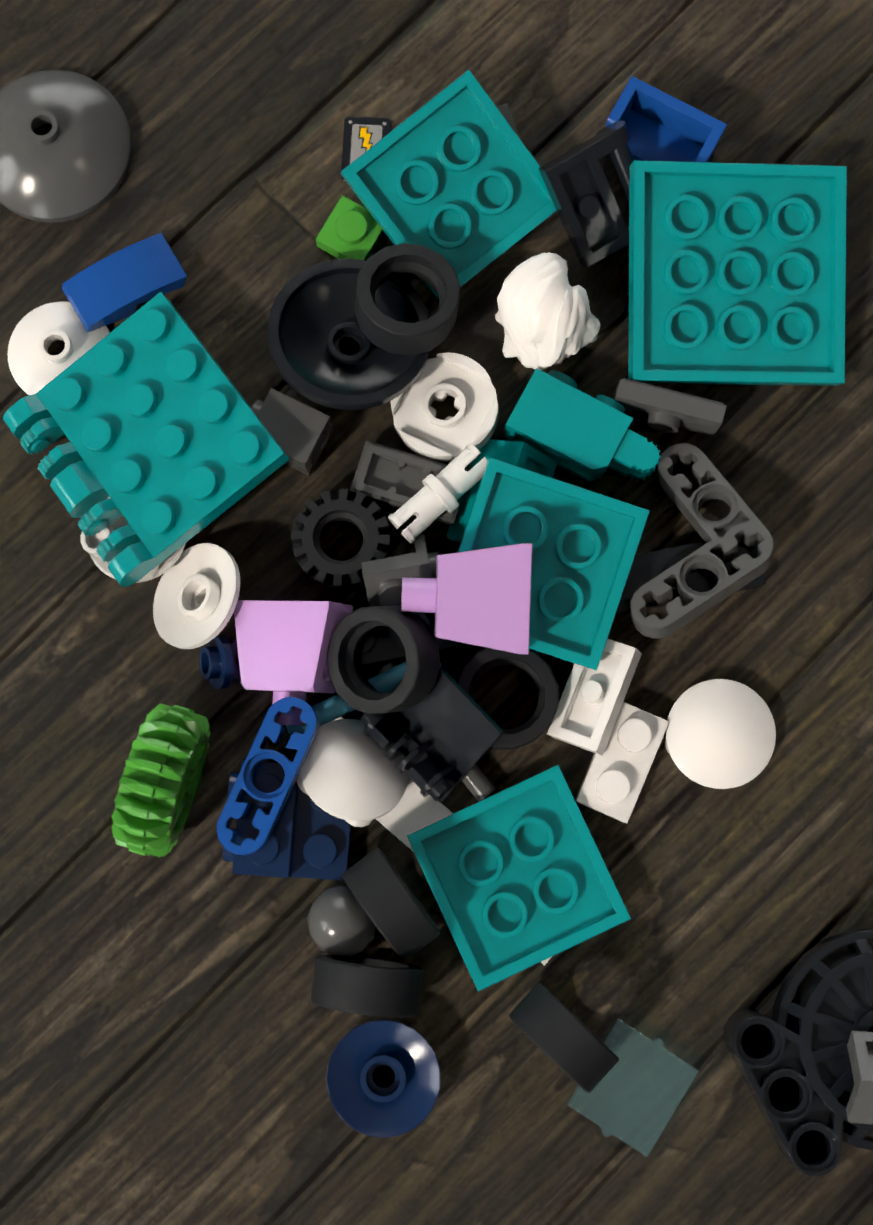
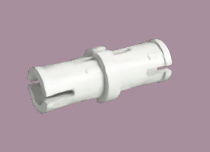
M469 443L465 450L436 476L430 473L422 480L424 487L395 513H391L388 516L390 522L398 529L411 516L416 515L417 518L401 533L411 544L444 511L452 513L459 506L457 500L482 479L488 461L485 457L470 471H465V468L481 453L474 445Z

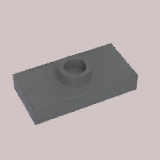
M626 378L619 380L613 399L625 408L624 414L647 420L648 427L665 433H676L679 429L713 437L723 423L727 407L724 403Z
M366 440L350 494L356 495L357 492H360L367 496V500L399 509L424 487L422 480L430 473L436 476L447 465ZM463 495L457 500L459 506ZM459 506L452 513L444 511L435 521L453 526Z

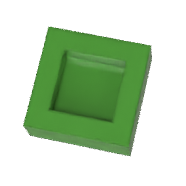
M342 195L316 237V244L318 248L338 259H360L367 261L373 255L385 232L365 207Z

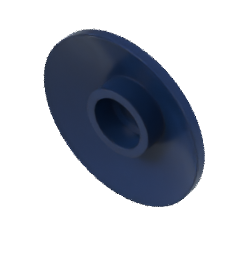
M388 1019L365 1022L350 1030L339 1041L332 1052L326 1074L327 1092L338 1116L352 1129L371 1137L389 1138L399 1136L411 1131L422 1123L434 1107L440 1089L439 1063L427 1039L411 1026ZM380 1065L390 1066L395 1072L394 1080L385 1085L378 1083L373 1075L375 1068Z

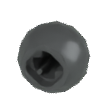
M336 885L324 890L312 902L307 917L309 932L313 942L320 950L331 955L350 957L362 952L374 940L377 927L346 885Z

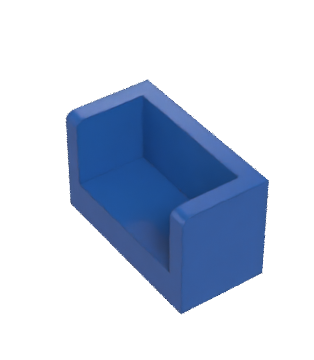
M633 76L629 79L605 125L606 127L615 122H625L631 136L627 143L634 160L710 162L727 126L726 123Z

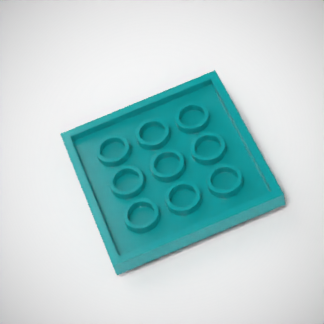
M634 160L629 166L628 379L642 383L826 386L844 384L847 166Z

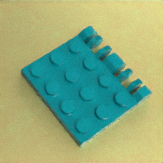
M162 292L154 296L36 394L25 396L18 400L3 416V421L13 435L21 440L19 443L27 454L30 453L32 455L40 451L42 452L45 448H48V445L53 444L64 434L70 442L56 446L47 456H44L38 464V470L45 479H53L50 487L71 517L81 518L77 525L85 536L88 535L90 537L100 533L122 515L125 517L129 525L114 530L106 539L99 543L96 550L104 562L107 561L108 563L110 561L108 569L121 587L130 586L142 579L290 460L289 456L184 318Z

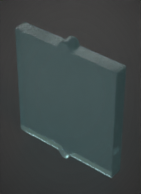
M618 1019L604 1044L619 1058V1061L590 1093L584 1091L578 1085L567 1104L599 1125L605 1137H610L613 1134L648 1157L699 1071L664 1048L665 1044L660 1038H655L652 1041Z

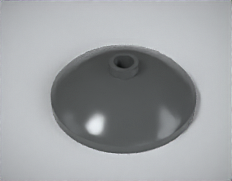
M44 70L22 76L0 90V203L15 214L34 221L65 222L83 217L95 211L116 193L126 177L130 166L132 136L127 118L120 104L106 88L95 80L79 73L65 70ZM44 125L52 126L48 134L43 136L36 135L40 127Z

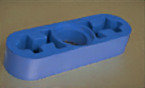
M296 697L282 698L269 708L217 823L218 839L222 846L231 853L238 855L256 853L264 848L271 838L319 730L318 715L315 709L304 700ZM295 708H299L302 710L300 720L307 724V728L303 734L294 732L286 745L288 749L297 750V754L292 762L284 754L264 749L268 738L276 744L280 743L285 728L277 723L279 716L282 713L291 715ZM266 759H274L279 762L285 774L281 787L271 793L260 791L253 781L255 767ZM246 791L256 800L273 802V807L269 814L263 808L257 809L252 825L259 829V835L256 839L246 838L241 845L235 841L237 831L231 828L230 825L233 819H244L247 816L251 803L240 801L243 792Z

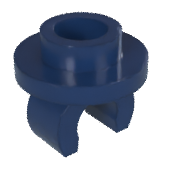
M222 634L217 635L207 643V646L202 647L199 655L201 675L205 680L209 679L211 686L216 690L227 689L231 681L235 683L241 682L240 668L235 663V655L238 652L237 640L229 643L227 637Z

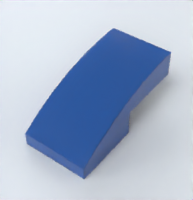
M159 233L125 247L94 263L64 282L62 290L88 333L130 317L135 313L138 304L151 300L159 292L166 294L184 287L187 275L162 233Z

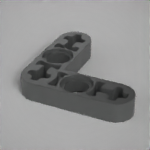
M687 443L670 446L661 454L658 465L659 483L664 492L706 544L642 585L634 593L631 599L632 622L636 630L643 636L652 639L664 638L673 634L761 576L770 567L773 560V538L768 529L703 451ZM680 464L684 469L692 466L693 481L698 486V489L693 494L692 484L683 474L680 473L674 476V465ZM711 499H719L726 502L731 511L726 518L720 521H710L701 516L699 509L704 502ZM744 542L748 547L758 544V556L753 559L746 553L733 560L738 555V543ZM718 555H721L723 561H722L720 558H718L717 556H718ZM733 560L731 568L733 575L730 576L724 564ZM705 568L716 574L718 583L712 590L707 592L694 591L686 583L688 575L697 569ZM672 585L677 586L681 599L688 605L682 606L679 596L672 600ZM653 601L659 607L669 602L666 605V618L660 620L654 614L645 618L647 615L646 604Z

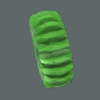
M161 703L147 714L145 722L140 725L136 740L132 743L129 757L125 760V769L119 780L120 786L114 800L116 806L112 815L113 825L111 829L116 845L129 848V852L139 855L164 857L177 844L179 835L183 832L186 820L190 816L203 768L206 764V754L210 746L208 740L211 734L207 717L197 714L194 710L176 704L169 706Z

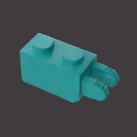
M537 368L535 369L505 425L503 438L509 441L529 444L557 461V466L588 482L602 478L607 468L626 477L629 475L631 480L636 479L639 481L642 479L644 481L646 477L650 478L651 473L653 474L655 471V466H658L660 463L658 461L661 458L659 456L660 450L657 449V445L652 443L653 441L647 442V438L628 429L633 418L624 414L625 408L619 402L604 395H597L596 398L591 397L576 389L577 383L559 371L550 370L547 374Z

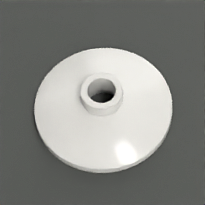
M52 302L39 306L21 319L11 335L8 346V363L11 374L25 393L28 395L36 394L107 336L110 331L107 326L87 333L70 302ZM56 340L65 342V348L60 354H48V348L51 343Z
M211 543L197 544L184 550L175 564L163 573L154 596L153 618L155 627L165 642L180 649H194L207 644L224 629L233 615L240 593V572L234 557L218 545Z

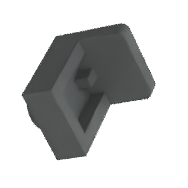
M420 534L415 538V553L361 562L370 607L401 606L402 577L436 578V559L439 552L427 553L424 534Z

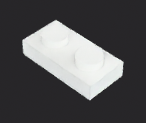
M607 639L597 670L574 663L547 734L560 741L603 756L642 653L635 647Z
M623 702L603 756L594 753L575 801L627 824L669 721Z

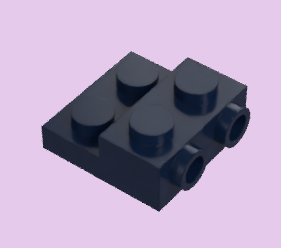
M241 761V769L245 761ZM260 762L257 764L253 771V781L260 791L271 793L279 789L283 784L285 774L280 763ZM240 772L230 773L228 797ZM296 780L267 845L260 851L247 855L234 854L223 847V861L233 862L232 874L345 881L342 874L348 870L352 825L346 820L330 815L317 806L307 794L299 789ZM246 791L243 792L240 801L251 803V807L247 816L244 819H237L236 828H233L237 831L235 841L241 845L246 838L256 839L259 835V829L252 825L257 809L263 808L269 814L273 807V802L256 800Z

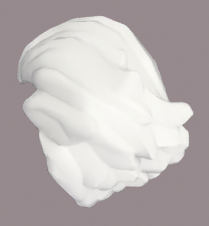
M544 252L530 257L507 276L497 297L499 311L495 314V318L504 327L505 338L502 349L504 357L512 358L517 356L521 364L526 368L544 370L552 365L561 364L565 358L577 354L580 348L597 340L601 327L600 321L590 311L586 290L579 285L572 287L569 284L567 261L555 253Z

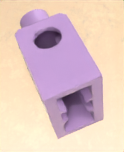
M522 543L437 555L436 578L402 577L401 612L435 613L434 635L438 638L516 654H528L532 544Z
M238 600L234 610L241 684L244 690L273 691L272 705L286 697H296L306 702V692L335 693L336 690L328 674L327 651L333 631L345 616L353 612V606L330 601ZM295 708L291 715L282 713L277 723L280 725L305 726V723L300 720L302 710Z

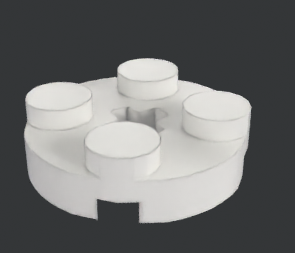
M450 352L436 354V358L427 359L416 381L405 392L391 400L394 426L404 444L420 457L436 462L452 461L465 450L469 443L480 450L494 433L499 416L496 389L491 383V378L486 370L473 359ZM447 395L453 396L455 398L454 407L458 410V413L454 417L447 416L445 420L437 419L436 410L431 407L434 400L443 402Z

